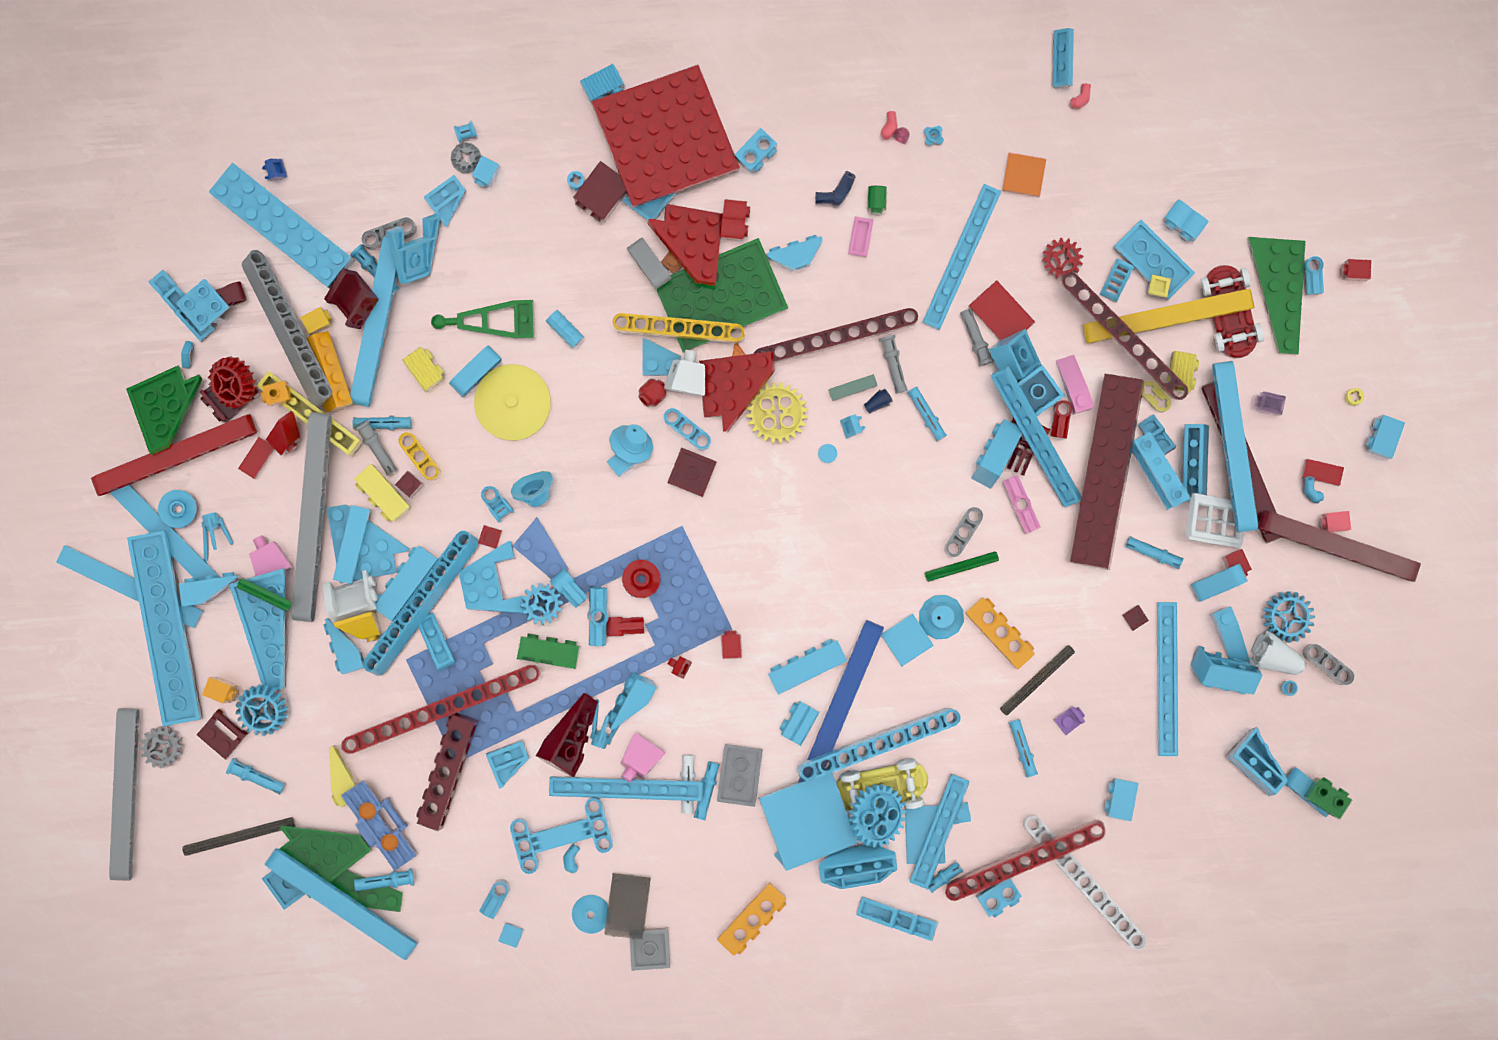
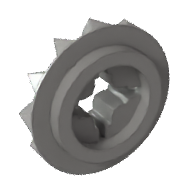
M463 142L456 145L452 150L450 159L456 170L462 173H470L475 170L481 158V153L472 143ZM461 151L466 155L470 154V164L466 160L461 161L463 158Z

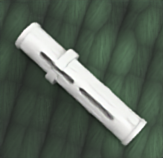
M682 755V772L680 777H682V781H687V777L688 781H693L696 774L694 773V755ZM682 801V814H693V801Z

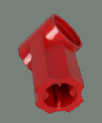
M1062 400L1054 405L1050 436L1067 439L1073 408L1069 401ZM1060 404H1065L1068 407V411L1064 415L1058 411Z
M608 617L606 623L607 637L624 636V634H644V617Z

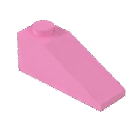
M1075 355L1056 360L1068 401L1073 408V415L1094 408L1089 389Z

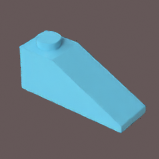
M1232 606L1210 613L1227 658L1233 660L1234 657L1245 662L1249 661L1240 626Z

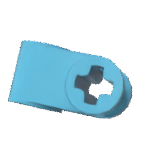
M487 486L483 488L481 498L498 523L508 513L514 512L507 500L503 498L495 487ZM489 489L495 492V498L492 500H487L485 497V492Z

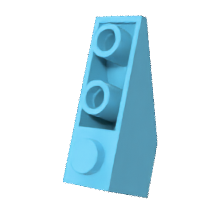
M234 572L223 573V577L215 578V575L203 576L204 580L196 581V578L184 579L185 583L179 584L182 607L206 604L228 588L229 584L239 580L240 575H234Z
M330 618L325 619L324 629L326 634L330 635L332 641L329 642L331 652L335 653L337 658L335 661L337 671H340L342 675L363 669L364 658L361 649L343 630L334 627V623H332Z
M634 672L626 679L622 693L617 696L613 710L609 711L607 715L609 716L608 726L610 729H615L649 703L657 688L653 680Z

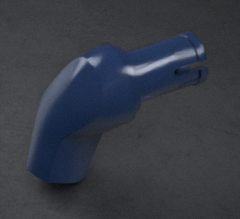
M845 171L833 192H815V204L840 206L849 194L856 176L849 171Z

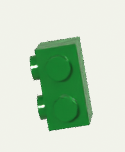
M1325 777L1322 779L1315 778L1303 797L1334 818L1341 819L1352 802V799L1348 797L1349 793L1341 788L1335 789L1332 787L1333 783Z

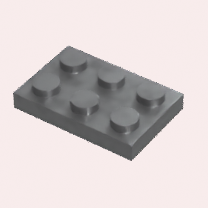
M725 744L717 802L755 807L763 749Z

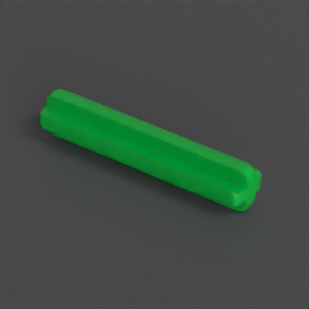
M241 578L237 584L238 589L286 612L292 606L291 601L248 580Z

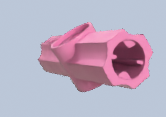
M1016 475L1004 480L1003 484L1025 534L1041 528L1031 506V500L1028 498L1019 476ZM1019 499L1025 500L1027 504L1024 510L1017 507Z

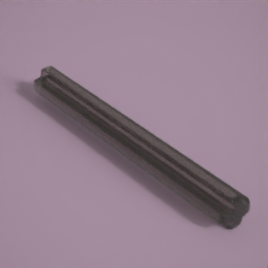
M1067 645L1000 707L1001 712L1006 716L1009 715L1075 653V650L1070 645Z

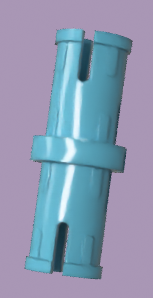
M956 861L946 870L939 871V874L932 878L930 884L932 887L929 888V891L933 893L945 883L949 884L951 879L963 873L964 871L959 867V863Z

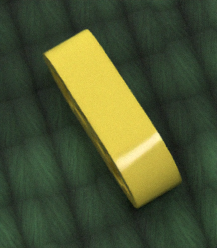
M1144 382V386H1152L1151 391L1155 396L1153 397L1150 393L1145 394L1144 391L1146 389L1143 388L1142 397L1157 412L1167 411L1171 407L1170 398L1154 382ZM1157 397L1161 401L1163 399L1166 400V408H1159V402L1155 398Z

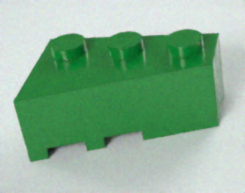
M527 633V637H520L517 654L518 660L577 669L580 646H576L577 642L565 640V643L557 642L558 638L546 637V640L538 639L539 635Z

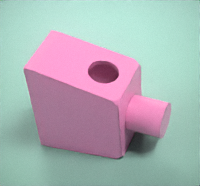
M263 535L253 539L257 550L249 555L255 576L285 568V572L294 568L277 542L267 544Z
M634 733L620 763L626 768L621 777L630 783L635 775L644 778L662 759L665 752Z

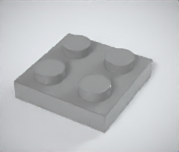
M668 928L629 931L632 971L670 968Z

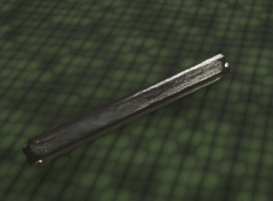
M293 817L188 844L182 847L184 856L282 831L280 829L281 826L295 827V820Z

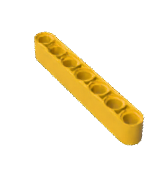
M618 313L613 317L614 328L618 332L728 343H740L745 337L744 328L739 324L628 313ZM618 319H626L627 324L624 327H618L616 325ZM638 320L646 322V326L643 329L636 328L635 324ZM657 322L665 324V328L662 331H657L654 328ZM678 323L684 325V330L681 333L673 330L674 326ZM694 326H702L703 332L700 335L694 334L692 331ZM720 327L723 331L722 334L717 337L712 334L713 328ZM739 329L742 335L739 338H733L731 331Z

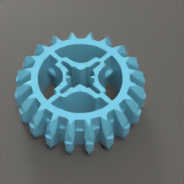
M1287 591L1286 597L1283 592H1280L1279 598L1276 595L1272 596L1274 603L1267 601L1270 608L1263 609L1265 612H1268V615L1262 616L1263 619H1268L1264 626L1270 625L1271 627L1267 631H1275L1274 635L1277 637L1280 635L1279 639L1282 641L1286 638L1287 643L1292 642V637L1295 642L1299 641V636L1302 639L1306 638L1303 631L1310 633L1311 630L1308 626H1314V623L1310 622V619H1315V615H1310L1314 608H1307L1311 602L1306 601L1303 603L1305 596L1302 595L1298 599V592H1294L1292 596L1291 591ZM1291 601L1285 611L1276 610L1281 603ZM1296 604L1301 608L1303 618L1297 615ZM1291 613L1293 618L1297 620L1287 621L1288 618L1285 619V616L1281 614ZM1274 616L1281 619L1282 630L1276 625ZM1293 623L1301 624L1295 632L1287 633L1288 628H1291Z
M258 684L256 688L251 686L249 690H244L243 695L239 696L238 700L240 702L236 703V707L239 709L235 711V714L241 715L237 721L244 722L242 728L249 727L248 733L254 730L255 736L259 732H261L262 736H265L267 732L271 735L274 733V730L278 731L281 728L280 725H284V719L288 716L285 712L288 710V706L283 705L286 699H280L282 693H274L276 688L270 691L269 685H266L263 689L262 685ZM262 697V698H265V700H264V701H258V700H255V701H254L252 698ZM270 703H272V705L274 706L275 710H273V709L271 708ZM265 704V706H264V708H263L264 711H263V712L260 714V716H259V713L261 712L260 709H261L262 706ZM261 719H264V720H267V721L270 720V721H272V722H269V723H261V722H258V721L261 720Z

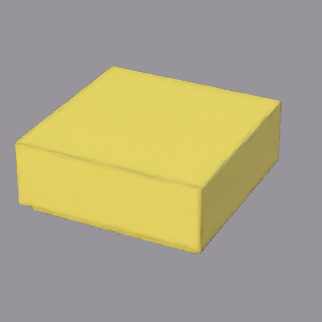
M1151 275L1147 294L1167 298L1171 279Z

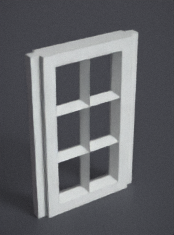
M1192 493L1186 528L1187 539L1241 548L1244 532L1237 533L1235 529V537L1225 535L1226 525L1235 526V522L1227 521L1228 510L1233 511L1232 500ZM1198 505L1208 507L1207 517L1197 515ZM1213 508L1223 509L1222 520L1212 518ZM1197 519L1206 521L1205 531L1195 530ZM1211 522L1221 524L1220 534L1210 532Z

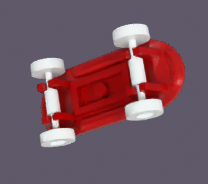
M1220 265L1213 268L1206 278L1201 279V286L1204 297H1213L1246 290V287L1251 286L1247 268L1240 269L1239 272L1232 266ZM1251 309L1213 317L1216 329L1214 339L1218 352L1223 351L1230 357L1242 358L1254 350L1257 342H1264L1261 324H1254Z

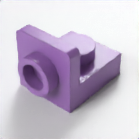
M1071 706L1055 718L1054 722L1067 735L1085 722L1083 719L1085 715L1079 707L1075 709L1074 706Z

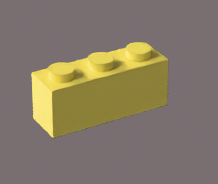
M370 464L354 478L357 482L355 486L361 493L366 492L369 495L368 501L374 507L378 506L382 510L380 514L387 522L391 520L395 523L411 508L408 502L373 464Z

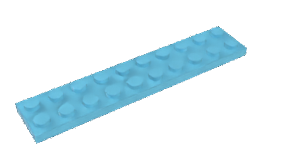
M163 530L127 537L162 726L200 720L202 716L167 532Z

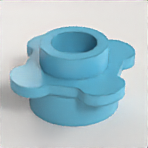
M937 125L936 127H926L924 129L926 134L925 143L927 145L943 143L942 127Z

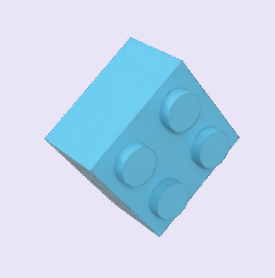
M1039 364L1023 379L1017 381L1036 416L1065 396L1042 364Z

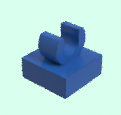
M270 158L264 161L265 165L262 167V170H267L268 173L265 179H284L287 177L282 159Z

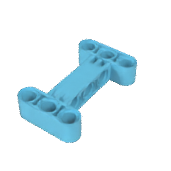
M599 798L587 800L585 803L587 818L532 834L529 824L525 819L518 818L514 820L510 825V831L521 870L526 874L534 873L539 867L537 856L539 852L592 837L595 847L599 852L607 853L613 846V839L602 801ZM591 801H596L599 804L598 811L593 812L589 809ZM594 821H603L604 828L602 830L595 829ZM515 823H523L524 831L517 832L514 827ZM600 839H607L609 847L606 849L599 846ZM521 841L529 843L530 848L528 851L520 849ZM526 860L534 861V869L529 870L525 867Z

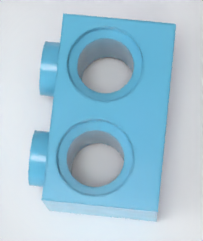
M760 128L734 156L751 174L753 171H759L764 165L763 161L767 157L770 159L777 152L775 149L777 142ZM761 141H766L769 147L761 149L758 144ZM754 155L756 158L755 162H746V156Z
M1011 878L988 887L976 895L986 914L994 918L1004 912L1002 909L1008 905L1013 907L1020 902L1019 898L1022 897ZM1006 888H1012L1013 894L1009 898L1003 896V891ZM990 898H995L997 901L996 906L993 908H988L986 905L987 900Z

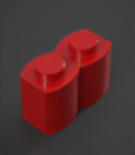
M724 199L720 239L743 241V238L748 236L749 225H745V218L750 216V206H747V201Z

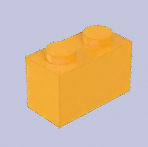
M209 677L202 695L222 704L231 703L232 700L235 701L239 690H236L238 685L219 677Z

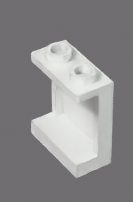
M366 570L362 571L363 579L354 581L353 584H345L333 588L330 581L322 584L325 611L332 623L376 609L375 601L378 600V597L373 588L376 586L374 577L372 575L369 576Z

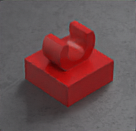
M680 656L678 661L670 657L667 664L673 667L672 674L684 679L692 662Z

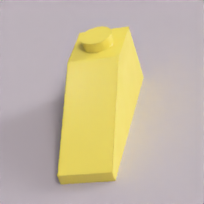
M336 745L329 748L331 792L333 793L331 798L336 806L339 805L342 808L347 803L341 795L356 786L357 782Z

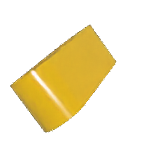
M409 432L402 433L398 439L400 447L425 479L430 481L437 480L441 475L439 466L416 436ZM410 436L413 442L411 446L406 447L403 441L406 437ZM418 452L424 453V459L421 462L415 460V455ZM429 467L436 469V474L433 477L427 476L426 471Z

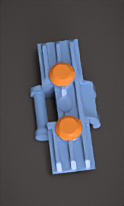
M364 780L341 795L358 819V822L355 824L356 828L370 847L376 846L381 851L394 871L417 856L401 833L408 825L399 817L390 804L388 797L379 802ZM382 807H384L396 824L397 828L394 830L382 820L379 811Z

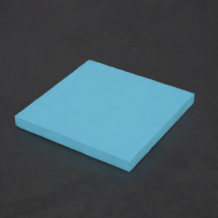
M833 773L812 781L804 780L759 797L785 871L858 844L856 836L852 835L853 830L849 828L851 823L848 821L849 817Z

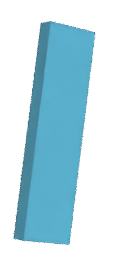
M351 505L333 580L353 584L370 509Z

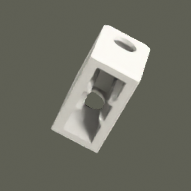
M685 350L684 360H673L664 386L665 390L694 396L705 395V365L695 362L696 351Z

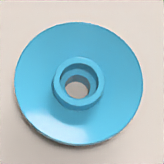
M183 490L169 491L159 501V517L169 527H185L196 516V502L189 493ZM177 506L182 507V511L180 513L176 512Z
M586 895L581 897L573 906L572 919L580 931L589 934L598 933L607 926L610 920V908L603 898L597 895ZM593 912L594 917L588 918L587 913Z

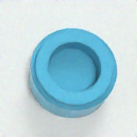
M824 444L818 451V457L824 463H832L837 457V449L831 444Z

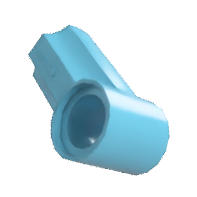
M1318 256L1310 257L1304 261L1307 295L1324 293L1322 270L1324 262ZM1311 260L1317 263L1316 270L1310 268L1309 263Z
M565 569L561 570L550 580V583L557 591L563 594L575 608L588 598Z
M497 880L493 884L479 910L484 916L492 919L496 916L510 891V885L506 880ZM502 885L505 888V893L499 894L496 891V886Z

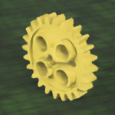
M773 382L771 388L768 384H765L766 390L761 389L759 391L760 394H757L755 400H752L750 403L752 407L746 408L748 411H751L746 417L752 418L748 425L755 426L752 432L759 431L758 438L762 435L765 436L764 442L768 438H771L772 444L775 442V439H778L779 444H781L783 438L789 442L790 435L794 439L796 438L795 431L798 433L802 432L799 426H806L802 422V419H808V416L803 415L804 412L808 411V408L802 407L806 404V401H800L803 395H796L797 388L791 391L790 384L786 388H783V382L780 383L779 387ZM774 396L778 398L779 411L783 412L779 417L780 430L777 429L776 416L772 415V412H775ZM782 398H789L791 405L783 407L780 401ZM763 400H770L772 407L770 409H763L761 403ZM784 417H791L793 424L789 427L785 426L782 423ZM765 419H772L774 426L770 429L765 428L763 425Z

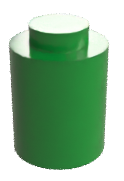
M880 185L868 186L867 210L871 211V214H882V211H886L887 187Z

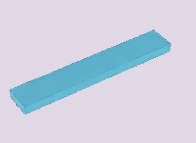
M951 774L910 883L927 890L929 889L970 781Z

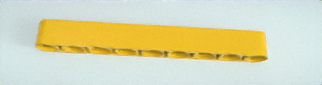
M1251 289L1118 317L1137 334L1255 308ZM1109 318L1106 320V325L1109 328H1114L1116 320ZM1097 321L1083 324L1086 344L1113 339ZM1122 331L1119 337L1128 336L1129 333Z

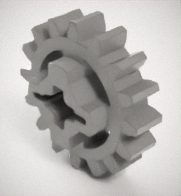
M159 726L157 731L155 728L150 729L151 734L145 733L146 739L140 740L144 744L143 747H139V750H144L141 757H147L146 764L153 762V768L158 764L160 768H164L165 764L168 767L172 766L171 761H178L175 756L182 754L178 751V748L183 747V745L178 744L181 737L175 738L177 732L173 731L170 733L169 727H166L164 731L162 726ZM160 734L165 735L170 739L165 740L162 736H160ZM152 740V746L149 748L150 741ZM160 744H168L162 750L154 751L158 749ZM173 746V752H172V754L170 755L169 752H170L171 747ZM152 755H158L162 760H157Z

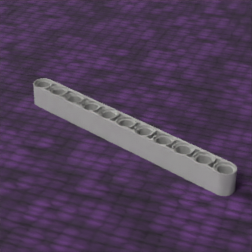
M311 412L308 420L292 606V620L313 622L315 617L332 425L331 414Z

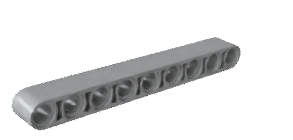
M252 250L242 261V268L309 401L314 406H321L332 395L331 386L264 254L259 250Z
M118 708L116 713L109 862L110 880L130 881L132 878L139 709Z

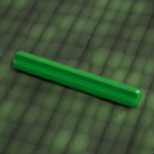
M995 551L925 572V578L929 582L999 561V556Z

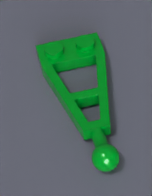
M512 300L457 313V318H445L443 315L437 314L432 317L431 325L438 330L443 329L447 325H457L459 330L512 339H534V300ZM514 307V332L489 328V312ZM482 314V327L464 324V318Z

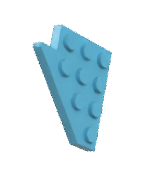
M346 504L327 508L336 564L350 507ZM368 520L353 581L363 579L362 571L364 570L368 572L369 576L372 575L373 577L397 573L394 554L409 552L410 548Z

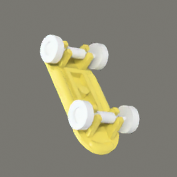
M904 759L898 761L896 765L862 772L858 770L844 772L836 783L845 809L848 811L854 809L850 805L851 803L856 804L857 801L854 797H861L859 791L866 792V786L872 788L873 784L892 787L893 790L898 791L897 795L903 797L900 802L905 803L906 809H915L924 805V800L920 796L927 788L928 775L923 766L916 763L915 759Z

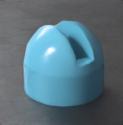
M1288 680L1284 682L1282 690L1284 694L1293 696L1297 693L1298 686L1294 681ZM1289 683L1293 684L1291 693H1288Z

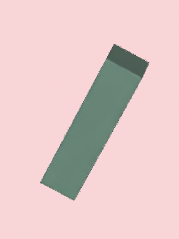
M874 374L830 388L828 392L831 400L835 401L877 387L878 385Z

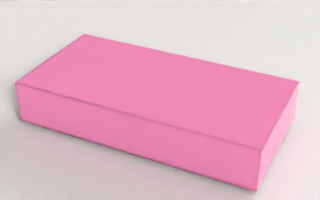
M855 216L848 251L849 255L867 258L874 219Z

